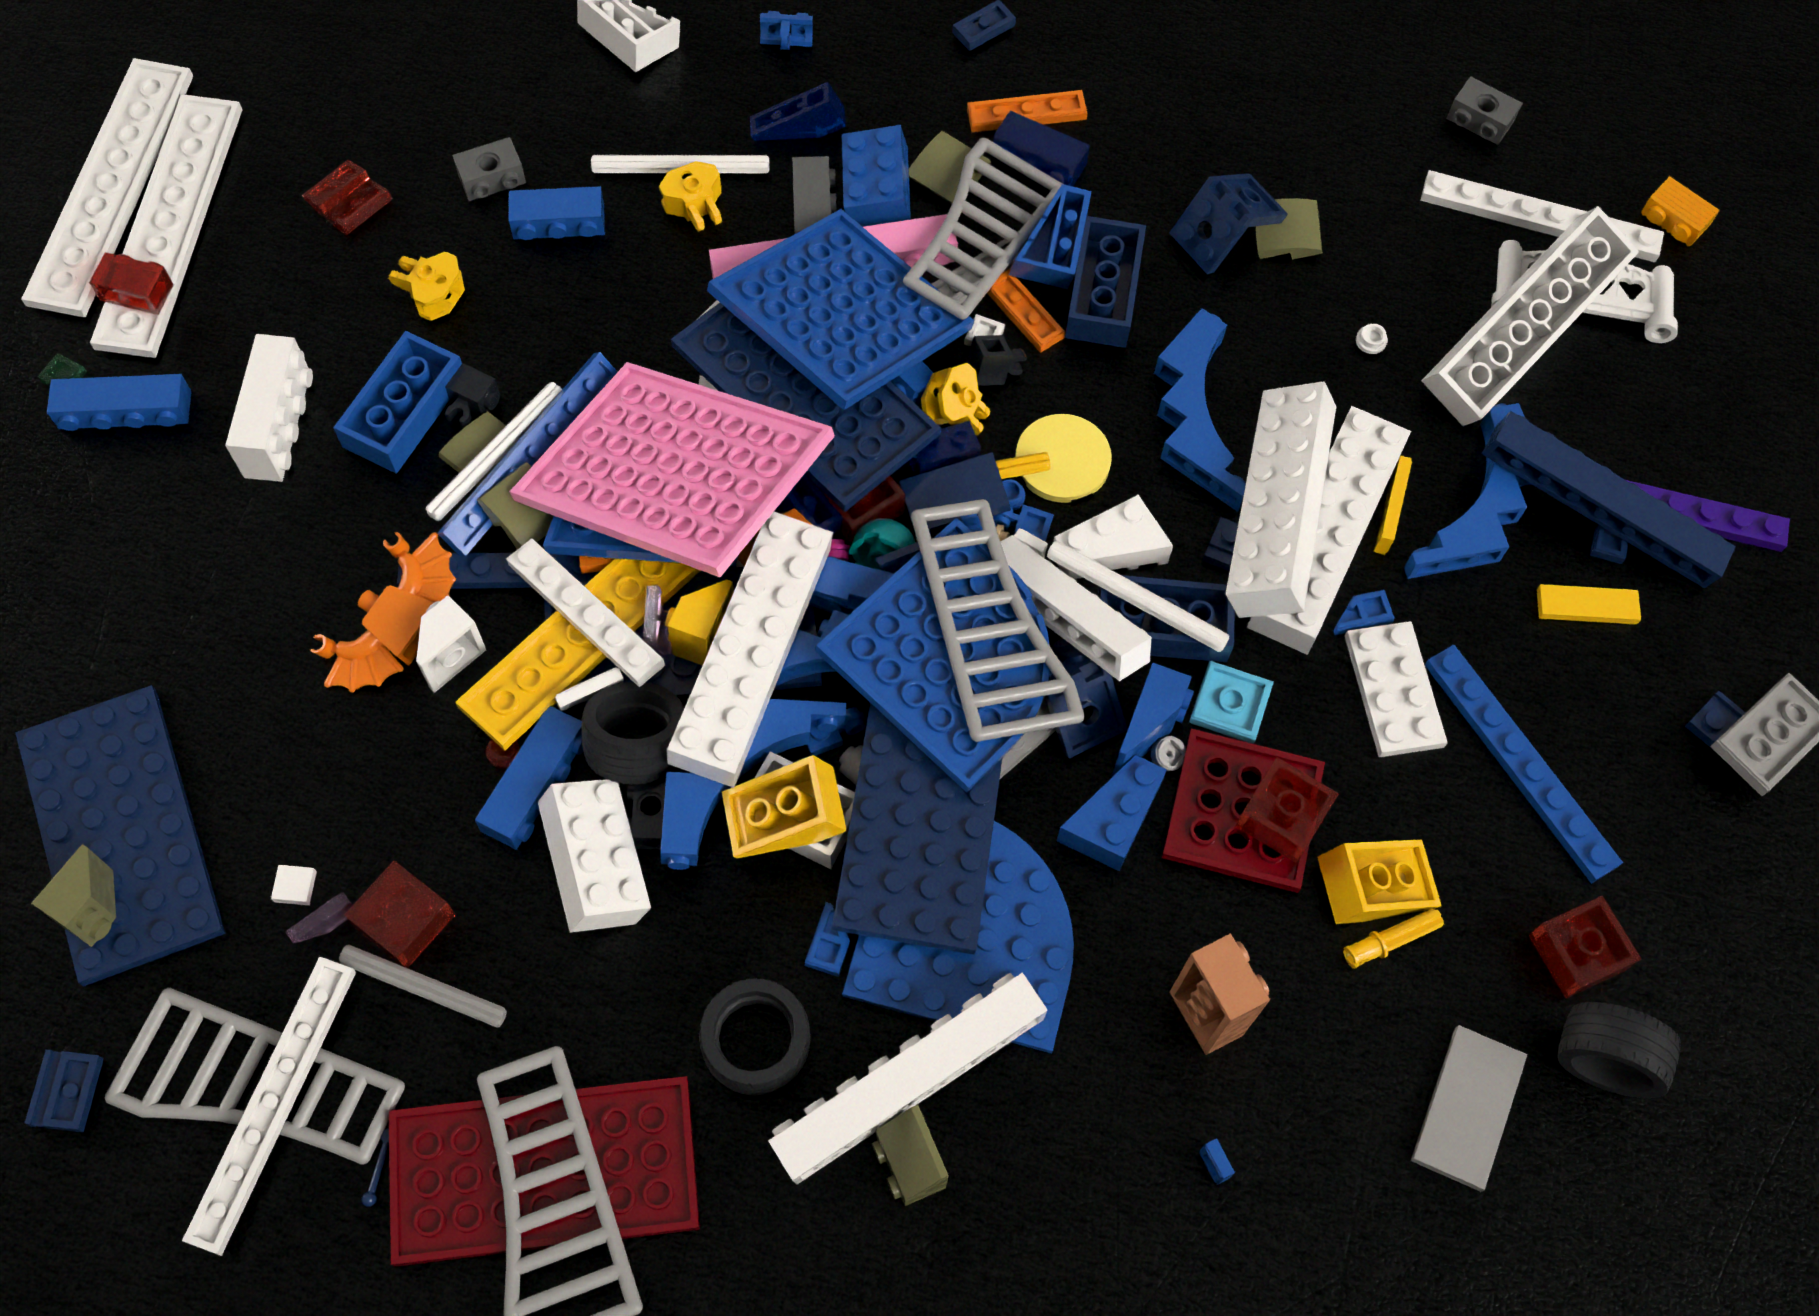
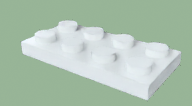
M1412 622L1348 630L1345 634V640L1378 756L1385 757L1444 748L1447 744V739Z

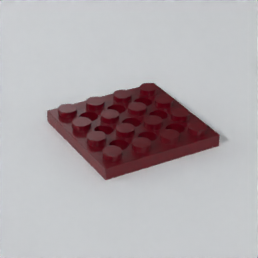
M1191 728L1161 858L1299 893L1304 876L1325 762ZM1219 763L1225 768L1226 774L1222 777H1215L1209 773L1208 765ZM1246 771L1254 772L1259 778V784L1254 786L1247 785L1242 780L1241 774ZM1278 780L1288 781L1292 785L1293 792L1290 794L1280 793L1275 787V782ZM1204 794L1216 796L1219 800V806L1207 808L1203 805L1201 796ZM1239 802L1249 804L1253 810V815L1249 817L1240 816L1235 810V804ZM1272 811L1282 812L1287 819V823L1282 826L1273 824L1269 819V813ZM1198 825H1205L1210 828L1213 837L1209 840H1201L1195 835L1194 828ZM1231 834L1242 835L1246 840V847L1242 849L1232 847L1228 841V836ZM1267 842L1276 844L1280 849V856L1276 858L1267 856L1263 852L1262 845Z

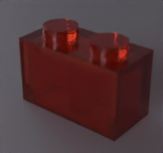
M106 252L89 282L100 301L159 315L174 286L166 269L159 263L153 261L147 263L135 260L125 254L115 255Z

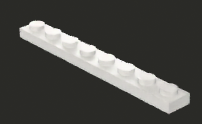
M1430 170L1426 176L1420 201L1557 237L1579 216L1587 212ZM1608 217L1639 251L1635 256L1636 258L1656 262L1660 256L1663 231Z
M319 957L182 1241L222 1256L356 974L353 968Z

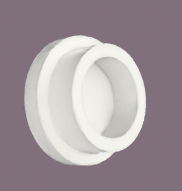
M1368 324L1362 327L1356 336L1357 346L1369 354L1382 352L1388 342L1385 329L1378 324Z

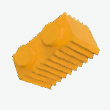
M1669 176L1651 195L1641 213L1642 216H1646L1653 224L1666 229L1667 233L1671 232L1676 240L1691 246L1711 225L1720 210Z

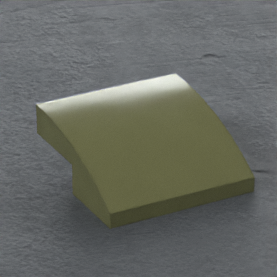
M941 131L930 141L909 167V179L952 205L960 181L964 159L971 148ZM983 155L979 158L988 164L991 163V161ZM974 170L972 179L978 182L982 174Z
M1298 198L1274 199L1288 215L1280 224L1256 226L1257 250L1260 259L1287 253L1291 254L1292 260L1322 254L1317 200Z
M487 411L457 433L439 452V457L460 473L506 425ZM494 467L475 485L476 487L480 485Z
M527 462L520 465L477 499L493 525L503 528L517 550L531 538L538 542L546 536L554 516L513 500L509 491L532 467Z

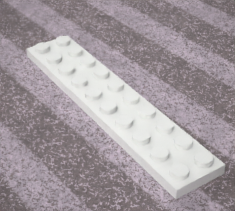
M133 58L21 300L25 306L86 317L162 148L181 94H186L193 79L190 68Z
M181 94L91 338L90 344L94 350L156 358L242 112L239 102Z

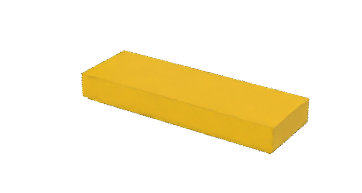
M1400 455L1392 472L1374 548L1376 553L1385 555L1395 539L1412 464L1411 458Z
M1540 584L1537 588L1539 619L1638 624L1641 620L1638 590Z

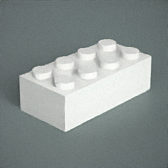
M256 334L225 445L244 478L282 482L285 470H289L291 466L290 451L292 443L298 439L299 416L305 412V393L313 380L312 370L308 368L304 353L300 351L293 337Z
M606 779L551 784L538 801V806L570 933L636 924L651 909L618 783Z

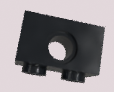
M666 776L651 783L628 784L627 801L628 804H633L632 816H627L635 849H661ZM654 805L661 808L657 814L652 816L643 813L649 806Z

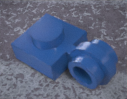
M1023 505L1020 515L1015 514L1011 508V511L994 515L993 519L995 526L998 524L1004 525V531L1008 530L1011 526H1015L1013 536L1020 528L1046 541L1054 514Z
M857 707L846 709L844 729L837 728L835 731L825 732L818 730L817 727H811L809 744L806 745L810 756H816L843 746L841 732L846 731L847 735L861 732L865 728L864 722L866 718L864 713L859 711Z

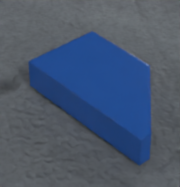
M1385 590L1353 596L1333 630L1334 635L1344 634L1348 630L1393 623L1395 617Z
M826 902L805 960V966L839 977L850 940L846 932L832 930L835 912L831 903Z

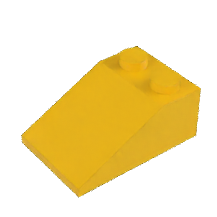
M814 755L739 784L734 788L722 791L733 857L737 859L814 844L847 831L834 768Z
M1422 840L1344 843L1317 857L1336 924L1366 922L1442 906Z

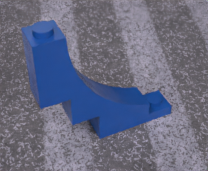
M1202 308L1159 355L1154 371L1156 376L1173 386L1161 399L1157 414L1158 417L1176 428L1164 443L1161 459L1238 512L1242 508L1246 483L1241 477L1229 473L1234 457L1225 447L1214 428L1205 397L1206 367L1212 355L1223 341L1227 324L1222 322L1218 316L1210 314Z
M1519 403L1494 405L1485 415L1480 424L1485 446L1496 425L1510 411L1524 417ZM1486 457L1485 480L1479 498L1463 516L1451 525L1438 531L1429 547L1419 548L1411 554L1404 566L1407 578H1416L1500 562L1509 548L1501 525L1517 523L1527 508L1520 486L1531 484Z
M770 699L737 780L757 764L763 762L769 752L778 754L791 748L809 744L811 727H817L818 730L825 732L835 731L837 728L844 729L846 703ZM666 772L661 864H668L669 868L677 870L687 869L689 865L697 866L699 847L706 825L722 798V791L730 789V786L694 773Z

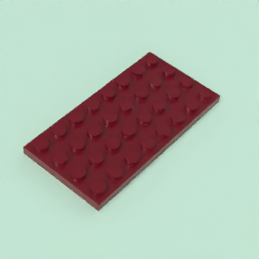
M688 1077L575 1089L621 1238L699 1230ZM525 1095L498 1098L501 1105ZM561 1098L504 1119L510 1141L567 1120L568 1116ZM483 1100L389 1111L391 1265L403 1266L506 1253L503 1188ZM570 1134L513 1155L516 1178L579 1155L574 1135ZM584 1169L519 1193L520 1216L522 1217L591 1191ZM592 1206L521 1233V1251L549 1248L601 1228L596 1207Z

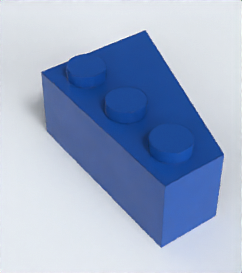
M827 557L809 605L831 614L834 610L850 615L894 573L842 561L835 557Z
M1135 755L1060 827L1056 841L1120 871L1162 784L1167 769Z

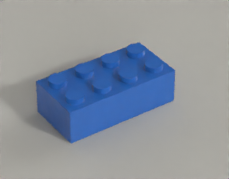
M405 331L333 427L342 447L397 474L450 401L445 386L461 366L460 356Z

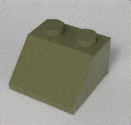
M82 844L31 904L92 947L97 941L103 939L108 934L112 922L116 919L113 870L88 847Z
M918 1105L911 1107L876 1129L875 1137L877 1141L872 1143V1147L879 1163L886 1162L892 1176L886 1178L894 1199L901 1197L904 1206H907L946 1188L949 1175Z

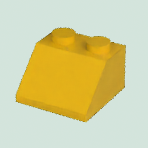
M726 579L682 596L677 607H671L666 617L665 626L668 627V641L671 642L673 655L703 666L734 593L733 581Z

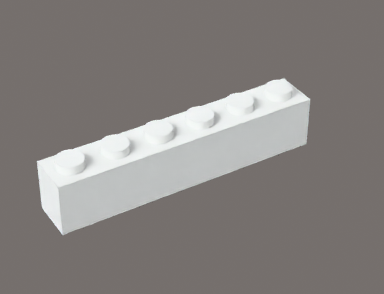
M1011 535L1001 541L1008 565L1029 588L1033 595L1031 599L1036 605L1039 614H1042L1046 626L1118 681H1121L1150 662L1152 637L1143 629L1138 628L1120 612L1108 606L1097 595L1089 592L1077 583L1075 579L1059 570L1052 562L1044 559L1032 550L1029 545L1024 544L1015 536Z

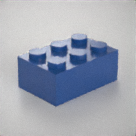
M901 125L842 134L845 213L862 227L911 220L908 146Z

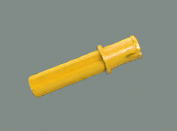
M1047 452L996 461L1001 479L1049 471L1051 468Z
M1430 909L1382 932L1372 931L1369 937L1344 947L1345 959L1352 968H1357L1377 957L1385 958L1388 956L1389 951L1441 928L1444 921L1438 910Z

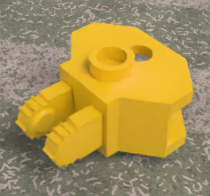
M695 161L667 172L659 185V190L663 195L661 204L666 214L685 217L688 222L692 221L698 232L705 228L702 218L704 215L709 214L715 225L722 223L721 214L715 204L722 193L720 173L714 164ZM684 174H691V176L685 179L682 178Z
M443 252L427 259L420 257L418 261L402 256L398 265L410 274L406 275L392 270L388 278L395 286L410 292L420 317L430 321L450 314L465 291L457 257L448 252ZM450 293L451 297L449 299L444 300Z
M968 363L932 373L921 397L922 411L937 425L949 423L950 425L958 424L972 435H979L984 428L977 418L986 420L990 414V409L981 401L983 394L978 390L976 370ZM935 388H937L939 391L938 396L936 397L934 395Z

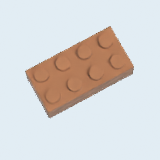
M1231 933L1191 953L1170 990L1171 996L1205 1055L1242 1037L1270 1001L1268 997L1270 994L1269 988L1261 975H1255L1248 963L1250 958L1246 948L1241 942H1235Z

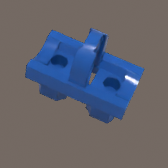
M778 11L761 13L760 44L780 45L781 50H789L790 46L812 47L813 16H809L808 13L787 15L780 14Z

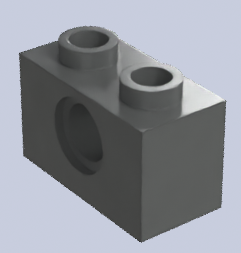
M1470 76L1454 99L1446 119L1499 145L1514 123L1522 102Z
M510 137L452 155L468 201L484 198L490 194L513 189L526 183L522 164Z

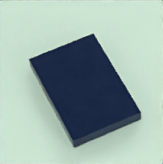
M993 452L900 480L910 518L912 512L917 509L980 499L988 501L992 516L1011 511ZM961 516L928 521L927 525L930 535L941 532L955 518L961 521Z

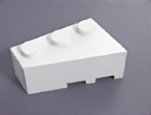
M577 0L578 24L635 72L679 48L680 20L674 17L668 20L657 15L656 9L650 6L644 9L633 4L632 0Z
M1139 495L1054 537V541L1067 545L1110 570L1121 568L1132 570L1138 569L1140 565L1157 563L1158 565L1168 564L1173 548L1172 543ZM1058 564L1061 571L1073 579L1083 578Z

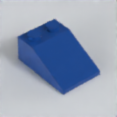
M1152 663L1111 777L1135 755L1143 758L1151 751L1153 744L1157 740L1168 736L1172 732L1175 721L1183 722L1194 693L1193 690L1188 689L1191 676Z

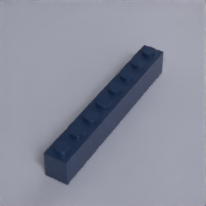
M1512 411L1496 425L1481 453L1703 588H1706L1723 576L1736 547L1724 540L1722 536L1712 533L1696 523L1694 519L1684 516L1669 507L1664 501L1654 498L1641 490L1636 484L1626 481L1613 473L1609 468L1601 466L1586 457L1581 451L1573 449L1558 440L1553 434L1543 431L1530 423L1525 417L1517 415Z

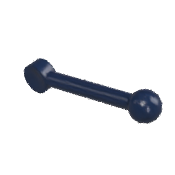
M389 1128L384 1129L381 1135L383 1144L368 1192L362 1196V1204L366 1207L373 1206L377 1200L375 1191L389 1150Z

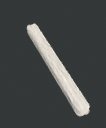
M593 155L591 158V168L594 173H667L698 161L714 164L719 173L767 174L769 173L770 162L767 155Z
M554 382L548 383L426 506L427 514L436 521L442 520L514 446L561 392V387Z
M1054 541L1050 546L1047 557L1217 652H1221L1225 648L1229 640L1227 633L1059 541Z

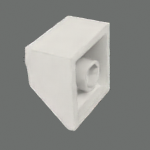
M446 596L441 601L434 602L421 617L416 662L430 689L435 693L486 651L475 622L449 596Z

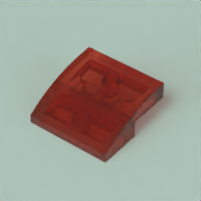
M350 160L345 161L302 195L321 216L346 235L392 200L386 188L371 180L365 169Z

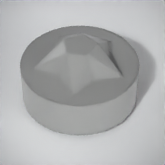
M1176 737L1160 738L1151 748L1152 762L1167 769V771L1177 770L1182 767L1186 747Z

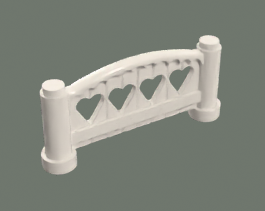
M1507 240L1502 243L1498 254L1496 292L1492 295L1491 307L1546 250L1522 251L1520 243L1515 240ZM1627 264L1611 281L1613 285L1603 295L1599 294L1583 311L1588 314L1645 323V337L1647 340L1653 343L1672 341L1678 333V322L1674 318V274L1671 268L1665 265L1657 266L1652 272H1647ZM1619 282H1626L1629 285L1639 284L1643 291L1634 300H1631Z

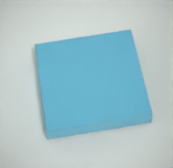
M1209 660L1189 723L1254 744L1273 681Z

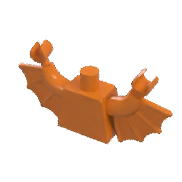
M398 532L395 533L399 538L395 545L391 546L386 540L383 541L384 547L392 556L399 558L398 563L403 574L398 588L389 585L380 596L371 590H367L359 598L358 606L368 612L362 620V625L368 629L365 633L354 641H339L338 644L324 635L317 634L314 636V639L323 642V645L318 650L311 649L312 653L325 659L333 657L335 653L337 655V659L324 682L326 688L330 686H343L353 693L356 689L365 685L379 687L387 677L403 671V666L390 651L408 666L417 656L421 617L426 613L430 605L449 596L450 589L456 581L449 566L452 553L445 551L440 546L436 532L432 533L412 554L408 553L410 546Z

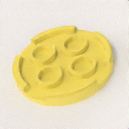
M1069 414L1045 416L1029 425L1019 438L1015 457L1047 452L1051 464L1049 471L1021 476L1029 490L1046 500L1069 503L1071 500L1083 498L1091 493L1094 494L1102 487L1108 477L1111 466L1110 445L1101 430L1086 419Z

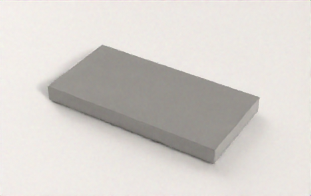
M1788 673L1710 747L1763 796L1819 742V700Z
M1458 1025L1454 1030L1411 1161L1480 1192L1485 1190L1527 1054Z

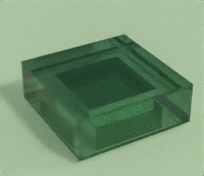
M57 353L38 375V378L43 384L50 387L51 379L82 378L87 371L82 365Z

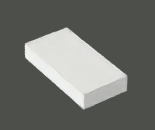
M615 667L556 694V703L560 711H565L590 699L595 693L600 692V690L606 687L623 683L624 678L619 667Z

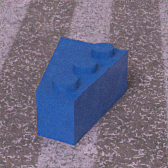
M1064 184L1060 186L1023 249L1016 257L1009 273L1010 276L1068 290L1076 272L1092 191Z

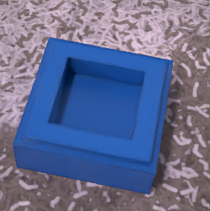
M1217 1138L1206 1143L1201 1148L1199 1154L1217 1185L1228 1180L1235 1173Z

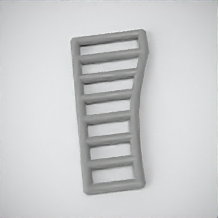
M981 138L965 156L955 198L944 223L922 256L903 278L904 285L959 319L964 320L968 318L1027 242L1062 183L989 139ZM984 152H987L1049 189L1050 193L1045 198L979 158ZM975 170L1036 206L1037 209L1032 215L974 181L972 179L973 171ZM968 191L1024 224V226L1017 232L966 201ZM961 213L1008 240L1010 244L1004 250L957 221ZM951 233L993 257L996 261L990 268L946 241ZM940 252L982 277V279L975 286L933 260ZM927 271L968 297L961 305L919 278Z
M980 499L914 510L911 518L971 739L975 742L1081 723L1084 720V712L1075 682L1040 632L1019 593L1007 563L988 501ZM978 514L982 527L981 531L931 538L927 525L928 521ZM987 543L992 558L991 561L939 569L935 552ZM997 573L1004 589L1003 591L948 600L943 582ZM1010 603L1018 618L1016 621L956 631L952 613ZM1026 633L1036 650L965 662L960 644ZM1045 662L1056 680L973 694L969 676ZM1064 693L1068 711L982 727L977 708Z
M166 988L161 992L107 1090L105 1101L110 1105L142 1118L190 1119L238 1125L245 1111L235 1108L269 1044L277 1046L282 1032L172 988ZM171 1005L189 1011L187 1019L143 1100L125 1094L126 1087ZM203 1018L221 1024L222 1027L181 1104H158ZM239 1031L255 1038L220 1106L197 1105L235 1032ZM320 1048L314 1062L321 1065L292 1122L285 1121L279 1135L327 1150L356 1163L366 1164L370 1161L389 1122V1111L395 1109L404 1091V1082ZM334 1070L353 1077V1080L327 1132L323 1133L306 1127ZM368 1083L387 1092L359 1147L340 1138Z
M554 1046L480 1073L477 1077V1083L494 1142L504 1197L506 1221L504 1316H525L616 1280L619 1281L625 1302L590 1316L638 1315L642 1311L643 1305L563 1049L559 1046ZM552 1064L557 1080L556 1085L500 1105L494 1084ZM562 1098L568 1116L567 1120L509 1141L504 1119ZM570 1134L574 1135L579 1155L516 1178L513 1155ZM584 1169L591 1191L522 1217L520 1216L519 1193ZM592 1206L596 1207L601 1228L521 1258V1233ZM607 1242L613 1265L519 1300L520 1276L522 1274Z

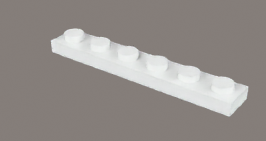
M532 538L506 558L509 566L619 667L637 686L641 687L665 666L664 660Z

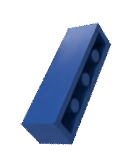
M182 374L51 379L47 414L58 429L74 431L78 428L109 429L121 426L140 428L145 425L170 427L176 424H188L191 389Z
M552 706L542 714L476 817L475 822L482 833L517 850L522 841L526 842L530 838L535 827L534 821L540 813L538 801L551 784L563 783L567 779L571 770V762L576 754L581 755L583 753L582 721Z

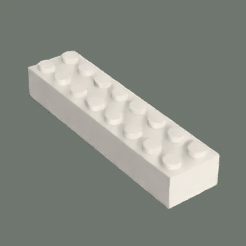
M1599 206L1584 213L1556 239L1421 381L1462 426L1481 420L1639 251Z
M1325 381L1263 391L1226 588V596L1239 618L1304 612L1336 412V405Z
M1351 406L1328 456L1304 612L1251 617L1247 628L1308 655L1411 433L1410 430Z
M775 511L762 525L668 746L667 761L669 765L724 785L735 787L829 555L833 532Z
M1023 972L1015 978L1012 973L1002 977L993 984L994 989H992V993L983 998L979 993L962 1005V1013L953 1019L950 1014L940 1018L931 1025L932 1030L929 1035L923 1039L919 1035L910 1038L899 1047L901 1049L900 1054L889 1060L887 1055L878 1059L868 1067L870 1074L859 1081L855 1076L848 1079L836 1088L838 1095L826 1102L822 1097L804 1109L807 1115L796 1123L792 1119H788L773 1129L772 1133L775 1137L768 1140L792 1181L799 1184L874 1134L876 1129L911 1107L916 1106L1043 1021L1048 1010Z

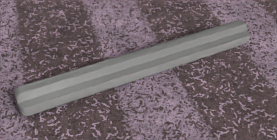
M346 945L339 956V961L342 965L494 1027H500L506 1017L507 1011L502 1006L354 946Z

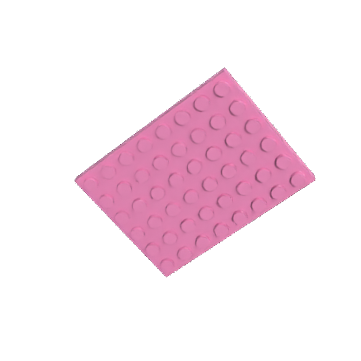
M626 362L509 492L516 502L721 577L835 435L831 426Z

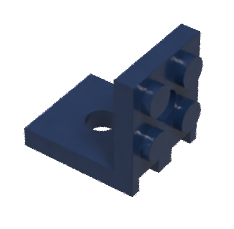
M1251 174L1211 176L1206 180L1169 233L1206 274H1211L1216 271L1248 227L1280 224L1288 213ZM1207 222L1212 226L1210 238L1206 237L1204 233V226Z
M1062 638L1054 642L1051 649L1074 680L1082 709L1087 706H1093V713L1089 719L1077 724L1055 727L1063 754L1070 759L1128 731L1111 674ZM1051 671L1049 673L1048 681L1056 680L1055 676L1052 674ZM1063 692L1045 696L1050 714L1068 711Z

